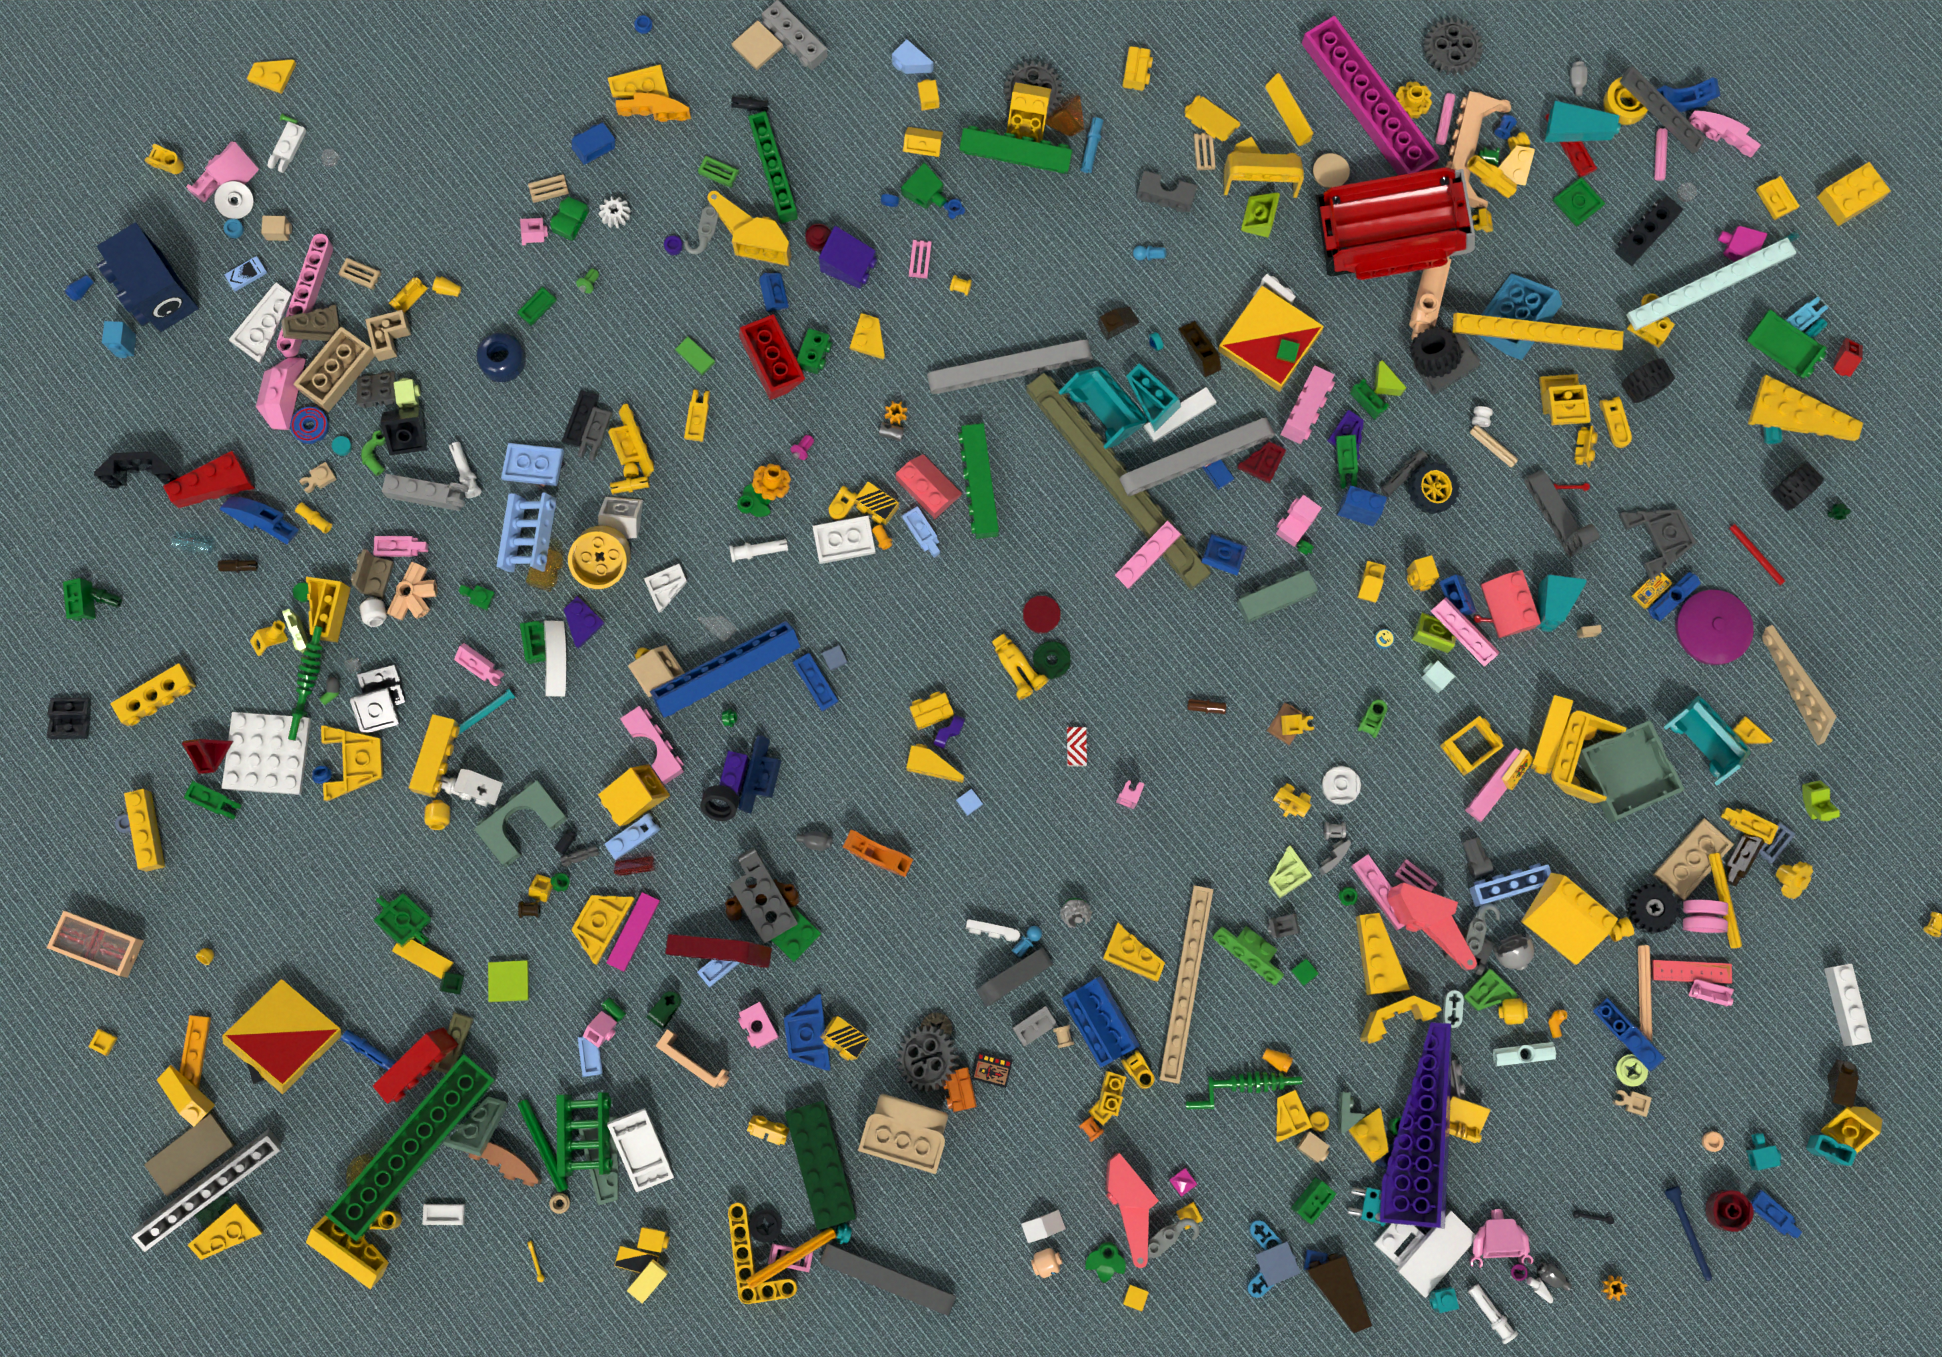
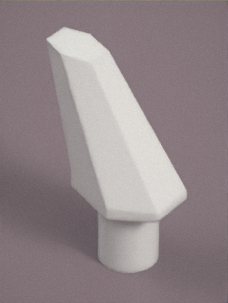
M1529 1277L1526 1283L1533 1287L1534 1292L1547 1302L1553 1303V1297L1541 1278L1534 1279Z

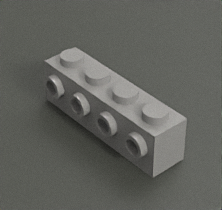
M779 0L762 12V24L768 30L771 29L775 33V37L781 43L784 42L787 45L788 51L792 55L796 54L799 57V61L804 67L808 66L813 70L828 57L827 48Z

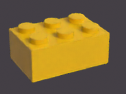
M1868 162L1825 188L1817 198L1837 226H1840L1883 200L1891 190L1872 164Z

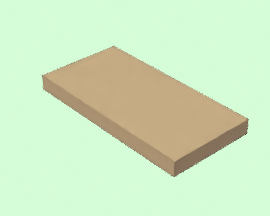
M1703 818L1653 875L1667 886L1669 890H1672L1680 900L1685 901L1712 870L1709 854L1719 852L1722 859L1734 844Z

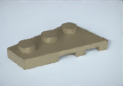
M336 305L325 309H316L309 313L296 314L281 320L283 337L287 339L329 341L339 329Z

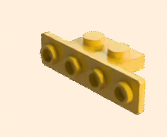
M623 404L619 410V415L624 426L611 428L608 433L621 465L639 462L644 477H649L654 471L653 461L649 458L647 446L642 441L640 429L634 421L633 411L629 408L628 404Z

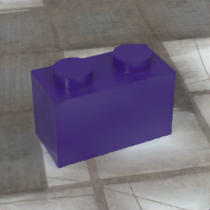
M728 751L719 784L729 787L738 796H740L749 761L747 755Z

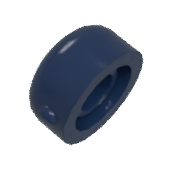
M506 333L490 334L480 342L477 349V363L483 374L493 381H511L519 376L524 369L526 363L525 352L515 336ZM505 350L509 353L504 361L493 362V356L497 351Z

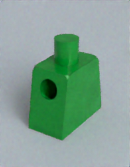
M925 163L901 187V194L925 209L932 203L941 208L947 201L941 195L943 183Z

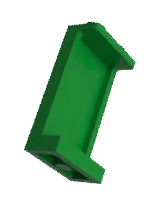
M1772 310L1766 312L1745 340L1801 379H1804L1805 376L1809 377L1815 370L1814 364L1817 361L1821 362L1827 354L1825 352L1827 347L1776 315Z

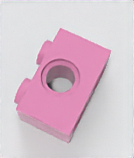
M761 1002L739 1013L740 1018L738 1021L742 1029L747 1028L750 1034L747 1036V1039L752 1047L756 1046L757 1049H760L779 1038ZM755 1021L762 1022L763 1027L759 1032H754L752 1029Z

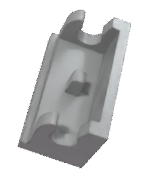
M1045 1006L1012 1029L1025 1047L1057 1026Z

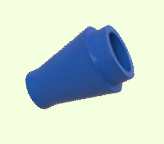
M85 275L66 286L65 293L76 302L83 298L94 282Z

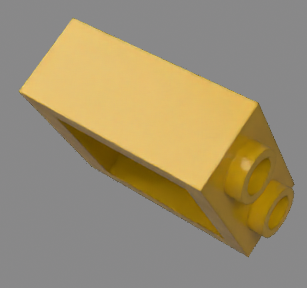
M1478 716L1440 745L1463 776L1504 747L1501 737L1497 733H1493L1489 722L1485 718H1481V716ZM1475 726L1493 749L1473 764H1470L1453 742Z

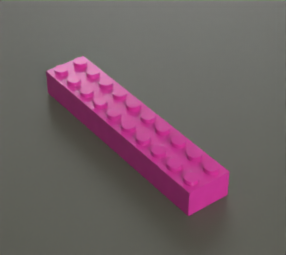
M1335 15L1305 33L1302 41L1303 47L1398 176L1435 168L1440 157Z

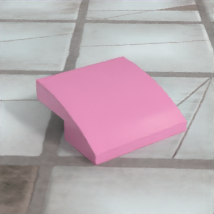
M230 142L220 155H215L205 167L220 186L229 181H236L245 185L259 170L236 142Z

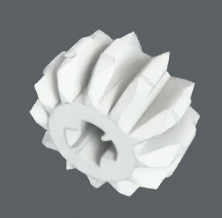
M611 196V201L604 199L605 205H600L601 211L599 212L603 224L608 223L610 228L613 225L619 228V224L625 226V220H630L629 213L631 210L627 207L628 203L622 201L620 197L614 200V197Z

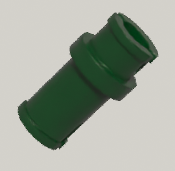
M93 587L91 591L94 593L90 592L89 595L97 603H106L115 608H119L121 604L118 602L122 603L123 597L109 593L104 588L98 589Z

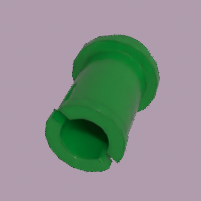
M609 997L601 1006L603 1011L606 1010L618 1023L627 1013L614 1002L615 999Z

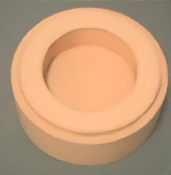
M1710 1131L1703 1135L1702 1145L1706 1150L1716 1152L1722 1149L1724 1140L1718 1132Z

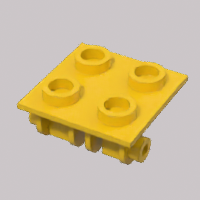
M1452 1096L1450 1100L1449 1134L1473 1143H1479L1482 1137L1480 1133L1491 1109Z

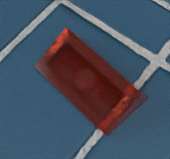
M653 856L617 861L614 864V874L616 876L655 870Z

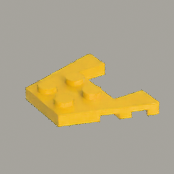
M324 725L321 726L322 743H342L343 781L323 783L324 801H330L383 778L382 740L380 738Z

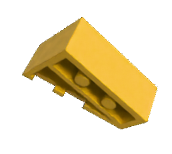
M306 577L309 590L307 598L310 604V611H308L310 635L313 636L315 625L321 626L323 629L320 640L338 643L351 587L340 581Z

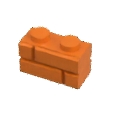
M968 1067L954 1070L956 1074H949L952 1080H945L946 1086H943L944 1090L948 1089L950 1097H946L948 1109H953V1112L977 1107Z

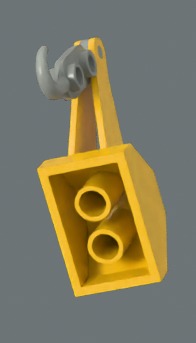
M717 191L709 192L707 196L709 205L703 209L698 227L699 246L692 249L686 240L684 246L688 253L697 255L705 250L707 243L715 234L718 218H720L733 235L732 244L735 255L789 266L791 260L789 241L775 221L769 217L752 218Z

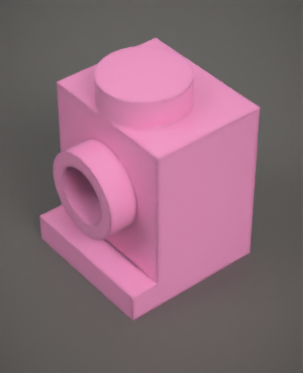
M543 218L520 219L522 245L544 242V237H548L547 225L543 226Z

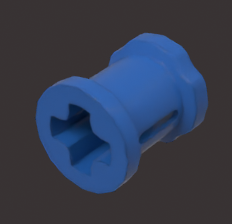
M1503 115L1501 118L1502 122L1495 129L1494 133L1501 139H1508L1517 121L1510 115Z

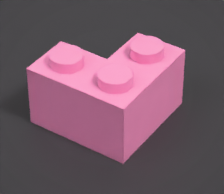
M1305 495L1300 500L1296 498L1287 511L1289 516L1286 519L1282 518L1276 526L1279 528L1276 534L1295 547L1316 519L1322 507Z

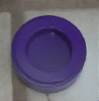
M672 235L665 239L664 248L668 254L677 255L682 251L683 244L679 237Z

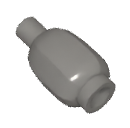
M1582 61L1574 62L1570 70V82L1575 89V96L1583 95V88L1587 83L1588 70Z

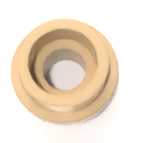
M563 1193L553 1195L549 1203L551 1210L557 1214L566 1212L570 1206L569 1197ZM559 1199L563 1200L564 1202L562 1207L557 1206V1201Z

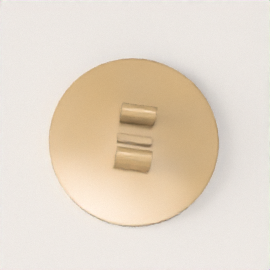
M1333 153L1320 156L1313 166V176L1317 183L1329 189L1344 185L1350 174L1347 161L1340 155Z

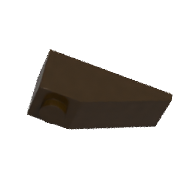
M1195 321L1178 328L1196 366L1204 377L1222 370L1219 353Z

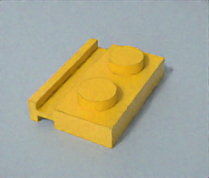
M1781 176L1756 189L1774 220L1799 208V204Z

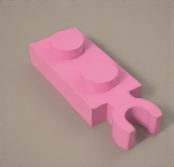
M465 643L459 646L455 661L483 681L489 679L490 683L494 686H498L501 683L498 679L502 678L504 673L500 670H494L495 664Z

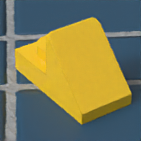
M1371 561L1366 562L1357 598L1376 603L1384 582L1385 565Z

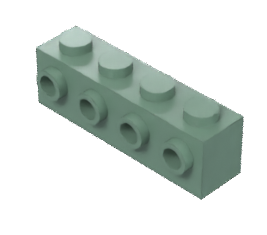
M1299 570L1288 579L1283 577L1276 580L1274 585L1268 586L1266 584L1259 587L1255 593L1247 592L1242 594L1237 605L1247 624L1314 596L1318 589L1309 570L1305 572Z

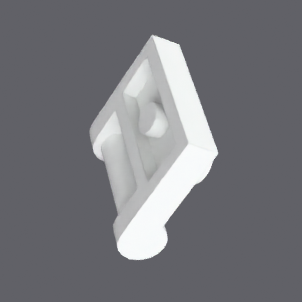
M1390 1223L1373 1244L1399 1267L1425 1235L1415 1226ZM1410 1233L1414 1234L1416 1237L1397 1257L1394 1252Z

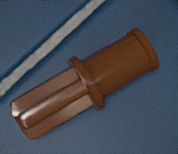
M1209 699L1207 701L1188 700V710L1205 712V714L1218 713L1225 715L1226 703L1209 701Z

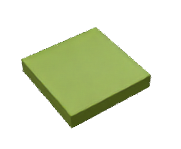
M528 960L488 962V1002L529 1000Z

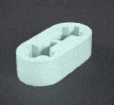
M1450 991L1444 997L1443 1023L1451 1024L1448 1017L1452 1015V1011H1454V1018H1457V1022H1453L1451 1028H1456L1462 1023L1464 999L1459 991ZM1453 994L1459 1000L1455 1002L1454 1008H1452L1453 1002L1449 1001V997H1452Z

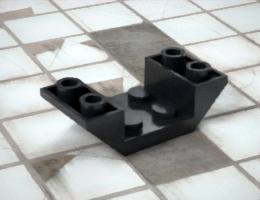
M154 452L113 453L94 471L95 477L109 488L114 489L120 488V486H127V472H150L165 485L180 477Z

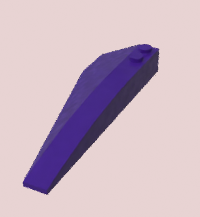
M1431 1022L1423 1046L1424 1049L1418 1062L1417 1072L1412 1082L1410 1095H1408L1399 1124L1398 1134L1395 1137L1391 1157H1389L1387 1163V1170L1383 1176L1380 1222L1445 1229L1451 1095V1024Z

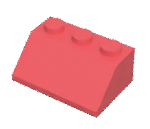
M924 454L910 460L896 473L898 483L934 519L962 495Z
M1523 570L1505 574L1481 584L1498 638L1528 631L1541 624Z

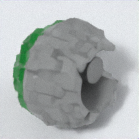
M1074 897L1065 901L1061 908L1060 916L1069 928H1076V923H1081L1082 918L1085 917V924L1090 921L1092 911L1087 901Z

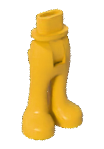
M1005 634L992 641L1002 665L1017 686L1016 696L1018 700L1027 698L1033 693V690L1021 676L1017 666L1022 669L1035 691L1042 688L1049 681L1047 676L1038 675L1032 669L1021 650L1012 643L1011 639L1008 640Z

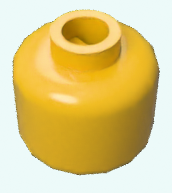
M433 800L432 803L427 804L425 807V824L432 830L444 829L450 823V806L442 800Z
M1521 998L1504 999L1502 1006H1498L1499 1017L1504 1018V1022L1507 1025L1523 1024L1525 1019H1528L1527 1003H1523Z

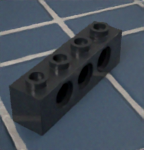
M1668 195L1663 200L1659 198L1653 204L1652 208L1654 209L1651 213L1647 211L1640 219L1642 222L1639 225L1635 224L1629 230L1630 235L1627 238L1624 236L1617 243L1619 248L1615 253L1630 266L1636 263L1684 210ZM1645 227L1649 228L1651 232H1648ZM1633 240L1638 241V242H1639V245H1638V244H1635V243L1633 242Z

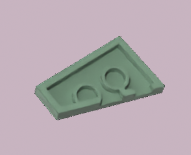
M487 1097L471 1113V1117L464 1124L461 1123L451 1137H447L443 1141L444 1146L482 1156L507 1108L506 1101Z

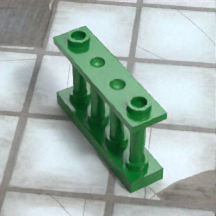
M600 1092L598 1093V1099L573 1100L572 1095H556L557 1177L573 1176V1171L579 1169H599V1175L610 1174L612 1159L610 1158V1130L607 1126L609 1122V1109L611 1108L609 1093ZM598 1107V1119L573 1121V1108ZM598 1128V1140L574 1141L572 1139L573 1129ZM599 1148V1160L575 1162L572 1160V1151L574 1149Z

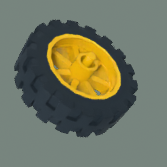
M1438 462L1427 463L1417 468L1411 474V479L1408 480L1409 488H1407L1411 496L1409 497L1411 502L1415 503L1414 506L1417 509L1420 508L1424 513L1429 512V514H1438L1451 508V505L1456 503L1457 500L1455 499L1459 496V483H1457V477L1453 475V471L1450 468H1446L1444 464H1438ZM1431 476L1436 477L1434 482H1433ZM1425 478L1429 484L1423 483ZM1436 494L1441 498L1440 501H1436Z

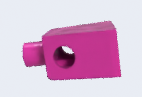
M1738 226L1732 234L1722 231L1718 241L1726 244L1723 252L1724 256L1736 262L1761 250L1767 234Z

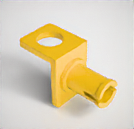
M274 621L272 626L255 632L250 643L258 656H261L267 647L288 640L284 633L285 624L282 621ZM257 639L260 642V648L257 646Z

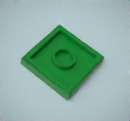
M1582 177L1552 200L1576 227L1606 204Z

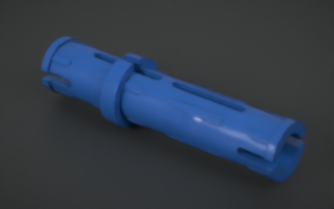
M349 1029L344 1032L340 1039L354 1048L355 1052L365 1055L386 1071L396 1063V1061L370 1045L365 1038L358 1037Z

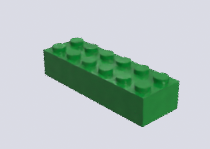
M968 126V129L963 128L959 148L962 154L1068 175L1073 150L1070 149L1069 145L1059 144L1058 147L1052 146L1050 141L1045 140L1037 143L1034 142L1033 138L1025 136L1022 139H1017L1014 134L1004 133V136L998 135L997 131L990 129L982 132L975 126Z

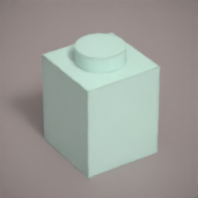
M1437 661L1434 665L1430 663L1423 670L1425 674L1421 678L1439 693L1455 676Z

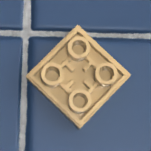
M756 21L731 43L732 47L756 70L783 48V44L759 21Z

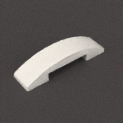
M544 621L546 648L545 696L565 697L566 640L564 621Z

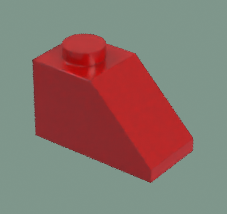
M1845 338L1833 362L1835 372L1841 376L1851 377L1863 359V346Z

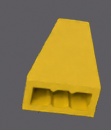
M1554 695L1531 766L1532 769H1535L1536 773L1546 775V773L1550 774L1573 700Z

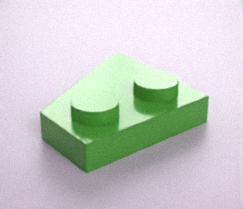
M1488 969L1466 992L1463 998L1476 1011L1502 1003L1504 999L1516 998L1518 994L1494 971Z

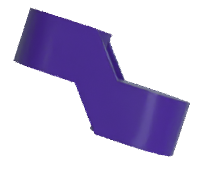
M955 715L949 727L939 729L934 745L944 749L949 737L960 734L965 718Z

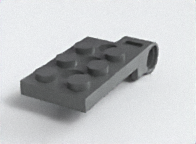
M753 847L737 856L746 875L729 885L762 942L765 944L794 927L798 922L769 874L756 848ZM754 877L757 880V886L749 888L746 885L747 878ZM764 894L767 897L766 904H757L756 896ZM774 911L777 914L776 921H767L766 913Z

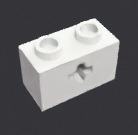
M461 769L453 791L460 793V798L466 800L473 798L476 800V804L486 807L487 804L495 805L503 783L474 771Z

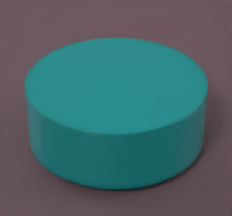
M338 436L332 441V449L337 455L345 456L351 452L352 443L348 438Z

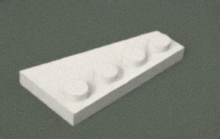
M275 283L229 338V341L261 364L292 294L278 283Z

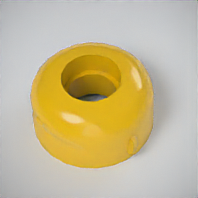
M1620 77L1610 85L1603 99L1604 111L1619 115L1618 123H1621V125L1635 124L1644 118L1648 109L1620 83L1622 79ZM1620 98L1630 100L1633 106L1627 107L1623 105Z

